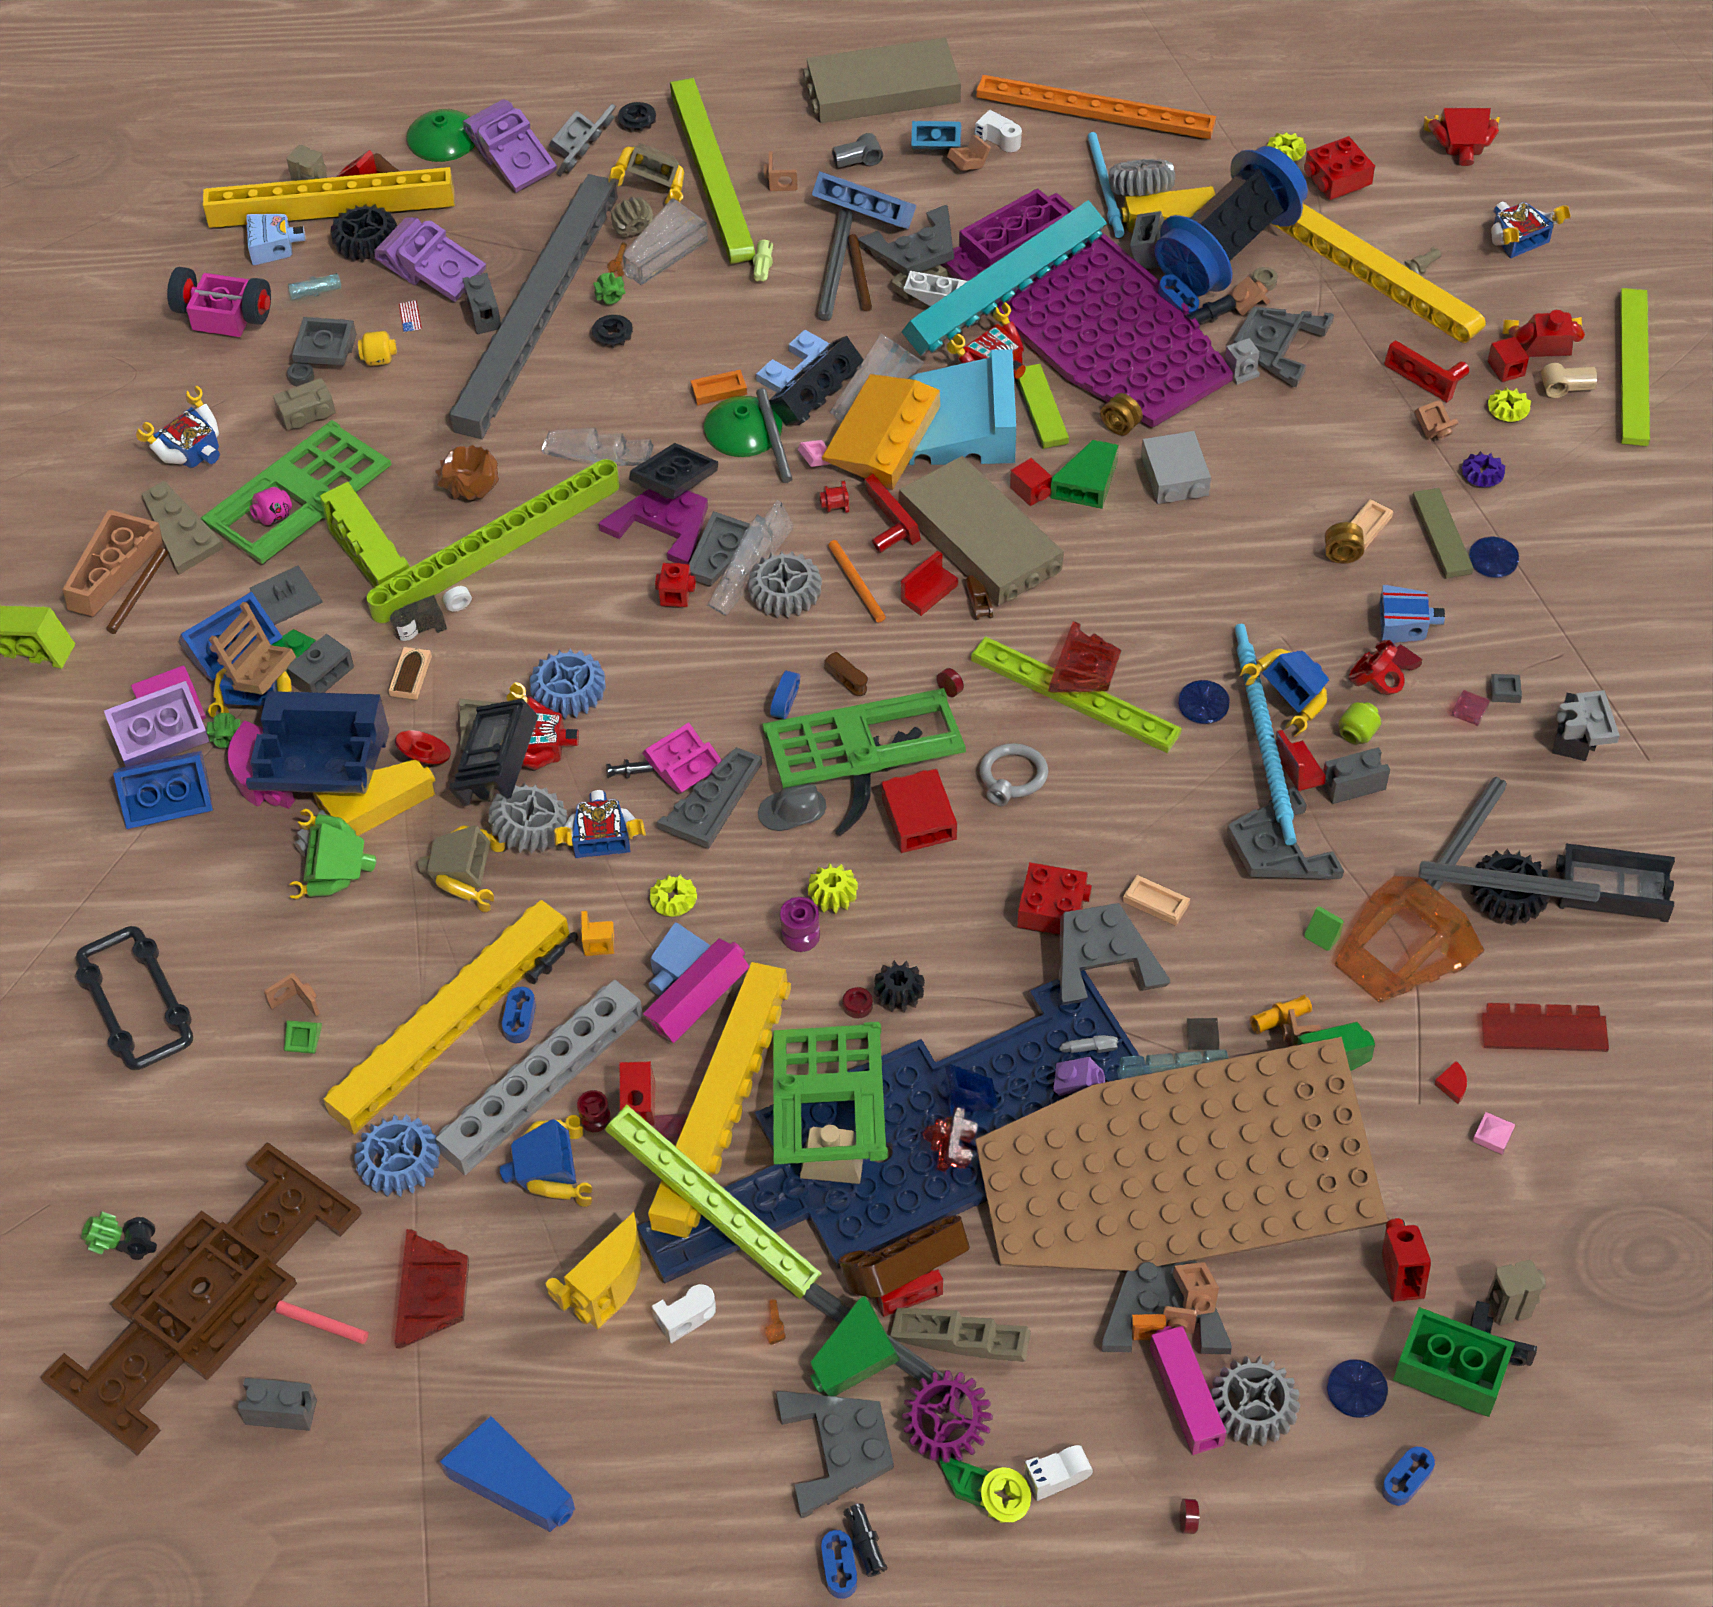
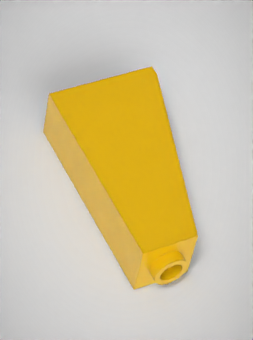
M1213 186L1141 196H1126L1124 207H1121L1120 210L1123 216L1122 222H1126L1128 232L1133 233L1136 218L1139 214L1162 211L1164 220L1173 215L1191 218L1215 196Z
M411 760L374 770L365 794L313 792L320 810H323L328 816L342 818L355 830L356 836H359L434 796L435 792L432 783L435 782V778L428 767L423 768L419 761Z

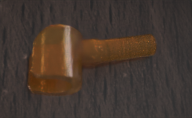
M621 243L617 257L607 264L609 273L617 271L618 277L624 276L622 261L627 247L626 243Z
M775 1299L769 1301L773 1324L764 1327L770 1345L781 1342L786 1338L784 1324L779 1317L778 1304Z

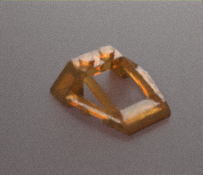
M1393 876L1375 891L1367 902L1335 961V966L1376 1001L1381 1003L1412 991L1414 986L1424 982L1432 983L1439 980L1442 975L1464 970L1484 952V948L1466 914L1422 878ZM1384 904L1386 907L1374 918L1376 913ZM1403 907H1407L1435 930L1436 933L1395 974L1369 953L1364 946ZM1442 944L1441 952L1447 958L1413 974Z

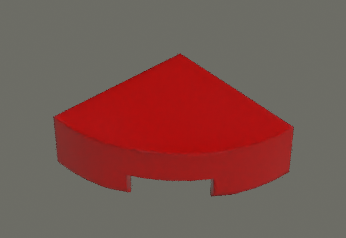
M1455 1061L1436 1078L1434 1085L1459 1104L1467 1088V1076L1462 1066Z

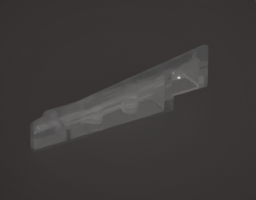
M776 500L764 518L757 514L748 525L707 606L727 616L748 589V577L750 572L753 571L754 564H759L761 557L769 559L770 553L774 555L793 530V523L781 501Z

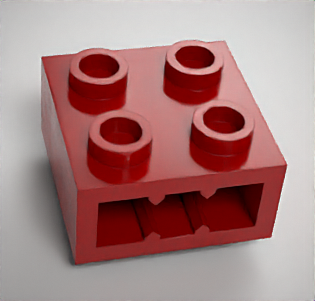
M1350 136L1307 151L1304 171L1317 184L1319 190L1332 200L1372 185L1375 165Z
M1029 862L1018 909L1017 927L1060 935V916L1064 912L1081 910L1084 902H1090L1092 885L1087 884L1088 872Z

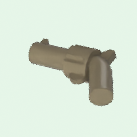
M1431 247V252L1424 256L1419 255L1412 260H1405L1404 263L1415 273L1419 274L1420 272L1424 274L1428 264L1441 257V251Z

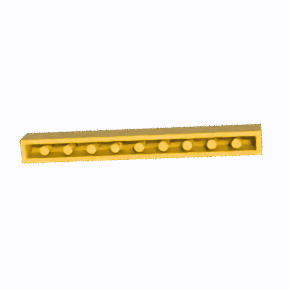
M450 167L203 189V208L209 228L247 225L248 214H285L288 221L337 217L339 213H346V208L354 209L355 205L363 207L365 203L368 207L376 204L377 208L384 207L387 212L455 206L454 185Z
M543 900L526 909L522 917L514 925L508 926L492 945H488L482 950L479 957L471 964L464 966L455 979L449 984L442 986L431 1001L420 1006L416 1014L407 1023L400 1025L384 1044L378 1045L373 1050L371 1056L362 1064L355 1066L347 1078L328 1091L323 1099L328 1114L355 1135L525 977V972L535 968V959L537 957H544L557 944L559 945L568 937L570 933L567 918Z
M751 962L676 1144V1148L711 1178L720 1171L722 1152L724 1148L728 1149L730 1146L732 1127L734 1123L740 1121L744 1097L748 1098L750 1096L753 1074L758 1073L761 1068V1054L763 1049L768 1048L771 1043V1029L773 1024H778L780 1020L781 1004L783 1000L789 998L791 983L787 981L786 969ZM663 1180L661 1181L648 1212L651 1228L655 1231L688 1238L692 1227L696 1228L698 1226L701 1213Z

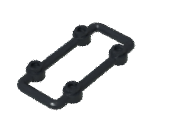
M137 926L125 927L81 947L75 956L79 967L76 972L77 980L82 988L90 991L110 1033L108 1046L113 1055L120 1057L125 1066L131 1070L143 1069L186 1049L191 1045L194 1038L190 1028L192 1022L190 1011L185 1005L178 1003L157 961L159 949L156 942L151 938H146L144 932ZM129 938H133L135 942L133 953L136 960L147 966L168 1009L165 1013L168 1026L172 1030L179 1032L181 1038L138 1058H135L133 1054L135 1042L132 1035L128 1031L121 1029L101 987L103 975L99 966L90 963L88 959L89 956Z

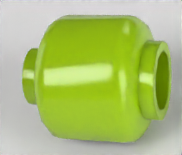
M1368 702L1352 703L1338 722L1340 735L1347 742L1354 745L1368 743L1382 724L1378 709Z

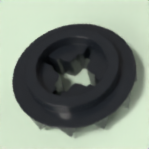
M632 102L619 110L618 121L622 124L623 129L630 128L632 132L639 129L642 132L643 128H651V124L656 122V111L647 103Z
M621 315L603 316L592 327V335L595 342H601L603 347L608 344L613 348L615 344L624 345L625 340H631L633 332L630 320Z

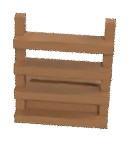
M242 602L240 604L242 612L218 638L216 636L209 638L212 644L210 649L219 656L217 661L226 668L225 675L233 680L234 684L232 687L234 690L263 695L270 689L275 680L287 670L296 656L292 648L272 646L247 602ZM249 622V626L239 635V637L229 646V648L226 651H224V648L230 643V641ZM256 635L257 638L248 646V648H247V649L238 657V659L232 664L231 661L241 652V650H242V649L250 642V640Z

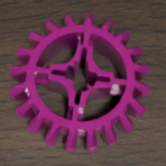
M945 1370L943 1380L940 1379L936 1372H933L931 1374L933 1383L929 1384L924 1378L920 1379V1384L924 1388L919 1392L916 1388L912 1387L910 1392L916 1397L915 1400L906 1399L904 1401V1404L912 1409V1411L902 1413V1418L912 1422L904 1426L903 1429L907 1434L914 1433L910 1437L909 1442L913 1446L920 1444L918 1452L921 1455H925L930 1450L929 1458L932 1461H936L941 1452L945 1463L950 1462L952 1453H954L958 1461H962V1450L966 1449L970 1455H974L975 1450L971 1444L975 1441L978 1445L983 1446L985 1441L979 1436L980 1432L989 1434L991 1431L988 1426L983 1424V1421L993 1420V1415L989 1412H982L991 1406V1402L988 1399L980 1400L985 1395V1390L982 1387L974 1390L977 1382L973 1378L965 1382V1375L962 1372H958L954 1381L950 1370ZM944 1391H950V1394L946 1393L942 1402L938 1404L928 1403L935 1395ZM961 1393L966 1395L971 1402L973 1409L972 1419L960 1414L961 1402L959 1397ZM950 1409V1412L958 1420L952 1419V1421H949L947 1419L948 1423L945 1424L936 1413L942 1415L944 1411L947 1413V1410ZM923 1414L928 1415L935 1421L934 1432L936 1435L934 1441L927 1437L923 1429ZM954 1430H967L959 1439L944 1443L945 1439H949Z

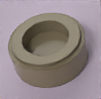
M1261 267L1252 274V280L1255 283L1260 280L1268 291L1273 290L1277 285L1278 275L1271 268Z

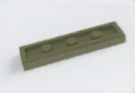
M1440 488L1413 492L1412 499L1445 578L1472 574L1473 565Z

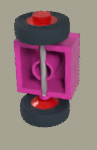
M176 267L171 273L168 282L167 299L169 307L173 312L188 313L192 330L241 337L247 323L260 325L266 321L271 306V288L269 282L261 278L243 279L203 273L197 285L194 270L186 267Z

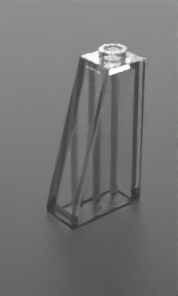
M674 198L671 199L624 252L623 270L625 275L629 279H633L638 284L643 285L708 241L707 222Z
M881 333L829 413L842 423L870 374L909 379L912 375L917 374L924 362Z

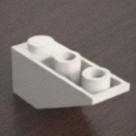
M910 271L904 291L932 306L968 281Z

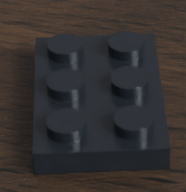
M673 443L630 470L629 480L639 484L642 488L660 493L665 498L675 499L718 470V461Z

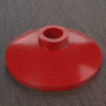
M408 730L398 733L395 738L397 748L410 757L411 760L419 761L421 765L426 763L440 764L448 761L450 758L451 750L449 746L431 734Z

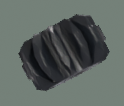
M894 960L891 968L883 965L881 973H877L874 978V995L879 997L881 1006L889 1004L891 1012L896 1007H901L905 1013L907 1005L916 1008L918 999H922L924 996V977L919 975L917 966L909 968L907 960L903 965H898Z

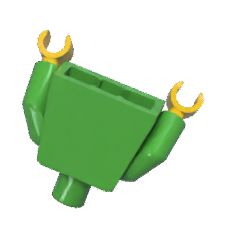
M309 809L300 811L301 815L311 817L306 823L297 821L300 828L304 830L310 829L303 880L308 882V884L303 885L298 881L291 882L289 886L299 885L301 887L300 894L296 896L290 895L291 898L300 900L306 894L310 897L332 895L348 888L351 881L358 880L361 870L368 872L374 870L376 856L363 853L364 839L356 836L355 830L342 818L322 814L314 816Z

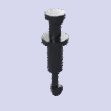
M624 759L623 765L611 766L610 763L606 764L607 778L623 773L625 778H630V774L653 772L654 770L648 761L629 763L628 759Z
M570 933L567 937L568 939L561 945L557 944L544 957H537L535 959L536 967L524 974L526 980L531 984H536L538 977L542 973L550 974L552 972V965L565 953V948L571 942L574 943L578 940L577 933Z

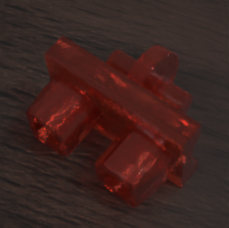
M955 1107L953 1116L947 1117L945 1123L942 1119H936L934 1125L927 1126L924 1130L923 1137L931 1143L930 1149L933 1151L940 1150L937 1170L946 1172L950 1166L966 1169L972 1160V1149L959 1145V1140L971 1142L975 1137L978 1123L964 1118L965 1109Z

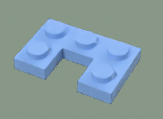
M804 330L789 343V352L802 358L803 361L791 370L772 359L756 373L757 382L777 393L830 343Z

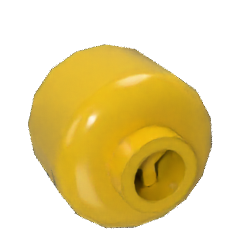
M386 331L366 332L363 334L362 339L358 340L360 360H364L369 366L389 364L392 360V355H397L395 339H390Z

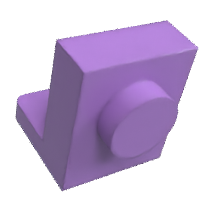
M1090 1057L1056 1063L1054 1091L1059 1096L1077 1093L1092 1085L1105 1083L1103 1070Z

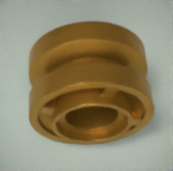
M1124 393L1116 394L1102 407L1100 412L1106 427L1121 436L1127 435L1143 418L1139 404L1132 397Z
M1340 522L1330 526L1325 532L1326 556L1331 561L1341 564L1359 560L1364 554V534L1362 528L1351 522Z

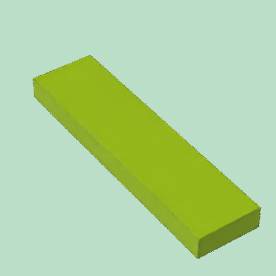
M1041 364L1025 366L1026 371L1024 375L1017 379L1043 449L1069 444L1068 433Z

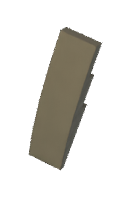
M897 1308L891 1337L898 1342L958 1355L1020 1362L1026 1361L1031 1335L1028 1326L997 1325L993 1318L962 1317L959 1311L915 1308Z

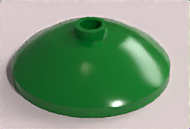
M437 109L421 115L408 128L406 137L409 149L419 158L432 162L452 161L468 154L475 145L463 129V121L470 116L454 109Z
M735 396L725 399L716 404L705 418L704 432L706 439L714 449L723 454L734 457H750L761 454L772 447L757 397ZM771 406L779 435L781 436L782 420Z

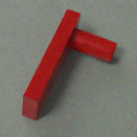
M1396 340L1389 345L1384 365L1445 402L1453 398L1457 383L1469 374V367L1465 362L1460 361L1449 370H1445Z
M874 474L865 478L868 495L894 524V526L872 539L876 550L882 553L904 538L912 546L919 542L921 537L918 524Z

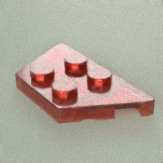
M1073 621L1053 673L1048 692L1109 691L1120 659L1121 649L1105 642L1103 638L1095 633L1091 637L1080 631L1081 624Z
M412 1229L406 1230L395 1334V1346L397 1349L404 1348L462 1322L465 1317L470 1262L468 1255L457 1250H449L438 1241L432 1240L431 1242L422 1238Z

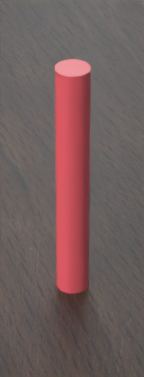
M282 1300L276 1306L275 1311L278 1314L361 1344H365L369 1333L362 1329Z

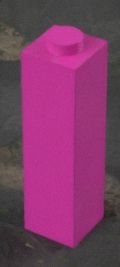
M718 938L643 1013L656 1032L672 1043H675L750 967L743 958L745 955L744 950L733 941L728 943Z
M1168 1326L1156 1331L1151 1336L1150 1351L1192 1455L1224 1446L1226 1437L1225 1427L1184 1327L1173 1328Z

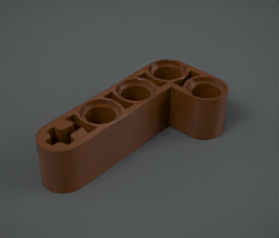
M953 1215L939 1219L876 1253L863 1250L847 1253L839 1259V1263L849 1292L866 1296L867 1298H876L962 1255L970 1249L961 1216Z

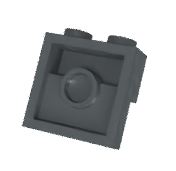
M303 317L292 354L294 362L344 366L347 354L352 353L357 335L354 321Z

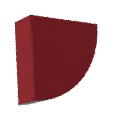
M1402 644L1397 647L1398 650L1392 661L1400 669H1409L1410 671L1422 665L1423 659Z

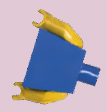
M1280 648L1274 649L1257 660L1256 665L1252 663L1246 664L1239 677L1243 674L1251 675L1245 684L1250 686L1256 681L1259 672H1263L1262 674L1298 713L1301 712V716L1293 717L1286 724V729L1292 724L1297 725L1299 730L1294 735V737H1297L1306 730L1307 721H1312L1327 703V690L1324 686L1329 681V678L1322 671L1320 664L1314 662L1304 651L1291 652Z
M240 652L231 663L233 664L243 652ZM225 667L216 674L213 698L216 699L208 708V713L211 717L214 718L216 716V711L221 708V713H229V709L223 705L224 703L264 706L267 691L262 695L234 690L232 687L234 682L225 675L227 671ZM286 671L275 680L268 691L292 692L291 680Z
M570 1115L566 1118L565 1122H562L561 1119L534 1122L520 1138L513 1141L511 1145L513 1161L500 1166V1174L504 1182L509 1183L517 1180L521 1186L532 1194L570 1200L571 1197H575L578 1205L582 1207L591 1205V1197L580 1195L583 1192L592 1193L593 1188L589 1183L584 1182L576 1188L572 1187V1184L577 1182L570 1139H579L583 1135V1127L579 1126L580 1118L577 1115Z

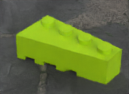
M348 481L320 495L329 532L374 588L410 568L407 560L403 556H399L391 540H388Z
M0 605V654L15 659L16 655L29 657V661L36 664H41L42 660L52 662L53 667L62 669L76 643L61 624L54 611L50 607Z

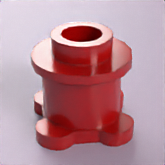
M845 480L840 481V487L828 488L824 486V492H819L821 508H826L828 513L831 512V509L844 508L845 513L849 512V494Z

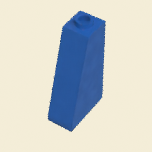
M492 1416L440 1461L444 1474L450 1480L549 1532L556 1526L560 1527L568 1522L573 1515V1510H575L572 1496Z

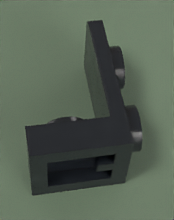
M1476 1301L1470 1326L1491 1334L1493 1317L1488 1316L1490 1304ZM1503 1338L1515 1343L1509 1360L1510 1364L1516 1366L1532 1365L1537 1353V1346Z

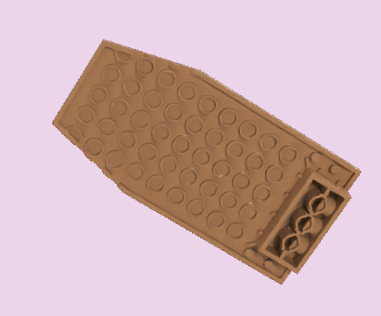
M1342 1037L1095 1084L975 1139L1000 1266L1050 1267L1066 1270L1088 1269L1104 1272L1107 1270L1127 1273V1270H1139V1266L1145 1262H1151L1158 1267L1186 1261H1198L1384 1225L1388 1222Z

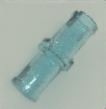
M338 273L319 278L312 276L309 277L310 280L288 284L292 300L308 295L320 296L321 292L341 289Z

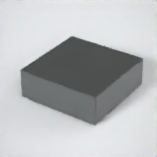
M1491 674L1492 702L1521 703L1520 675Z

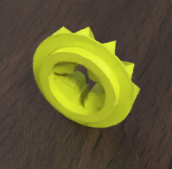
M1287 132L1283 135L1276 133L1275 137L1269 138L1267 144L1269 147L1282 151L1293 161L1301 159L1306 152L1304 139L1297 137L1296 133L1292 135Z
M1507 387L1503 391L1496 389L1494 394L1489 397L1488 409L1493 416L1507 422L1519 421L1524 419L1530 412L1531 400L1527 399L1526 393H1518L1517 388L1514 391L1509 390ZM1506 400H1509L1511 404H1514L1513 409H1511V406L1508 402H1506Z
M668 874L663 880L657 879L655 886L650 888L652 907L658 913L665 916L683 915L693 908L697 900L696 888L693 886L691 879L686 880L681 874L678 877H671ZM677 888L678 895H674L669 902L668 893H672Z
M1002 1467L992 1470L983 1477L984 1481L978 1491L981 1492L982 1497L980 1505L985 1506L989 1512L988 1517H994L1000 1523L1015 1522L1027 1513L1031 1504V1492L1027 1481L1020 1473L1011 1468ZM1003 1488H1005L1007 1495L1014 1498L1013 1500L1006 1501L1004 1504L1002 1503V1498L994 1494V1492H999Z

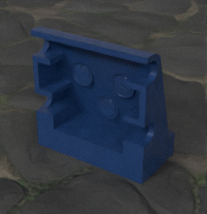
M267 691L261 716L263 734H257L250 762L253 778L246 779L247 787L249 790L365 794L381 748H386L389 727L380 694Z

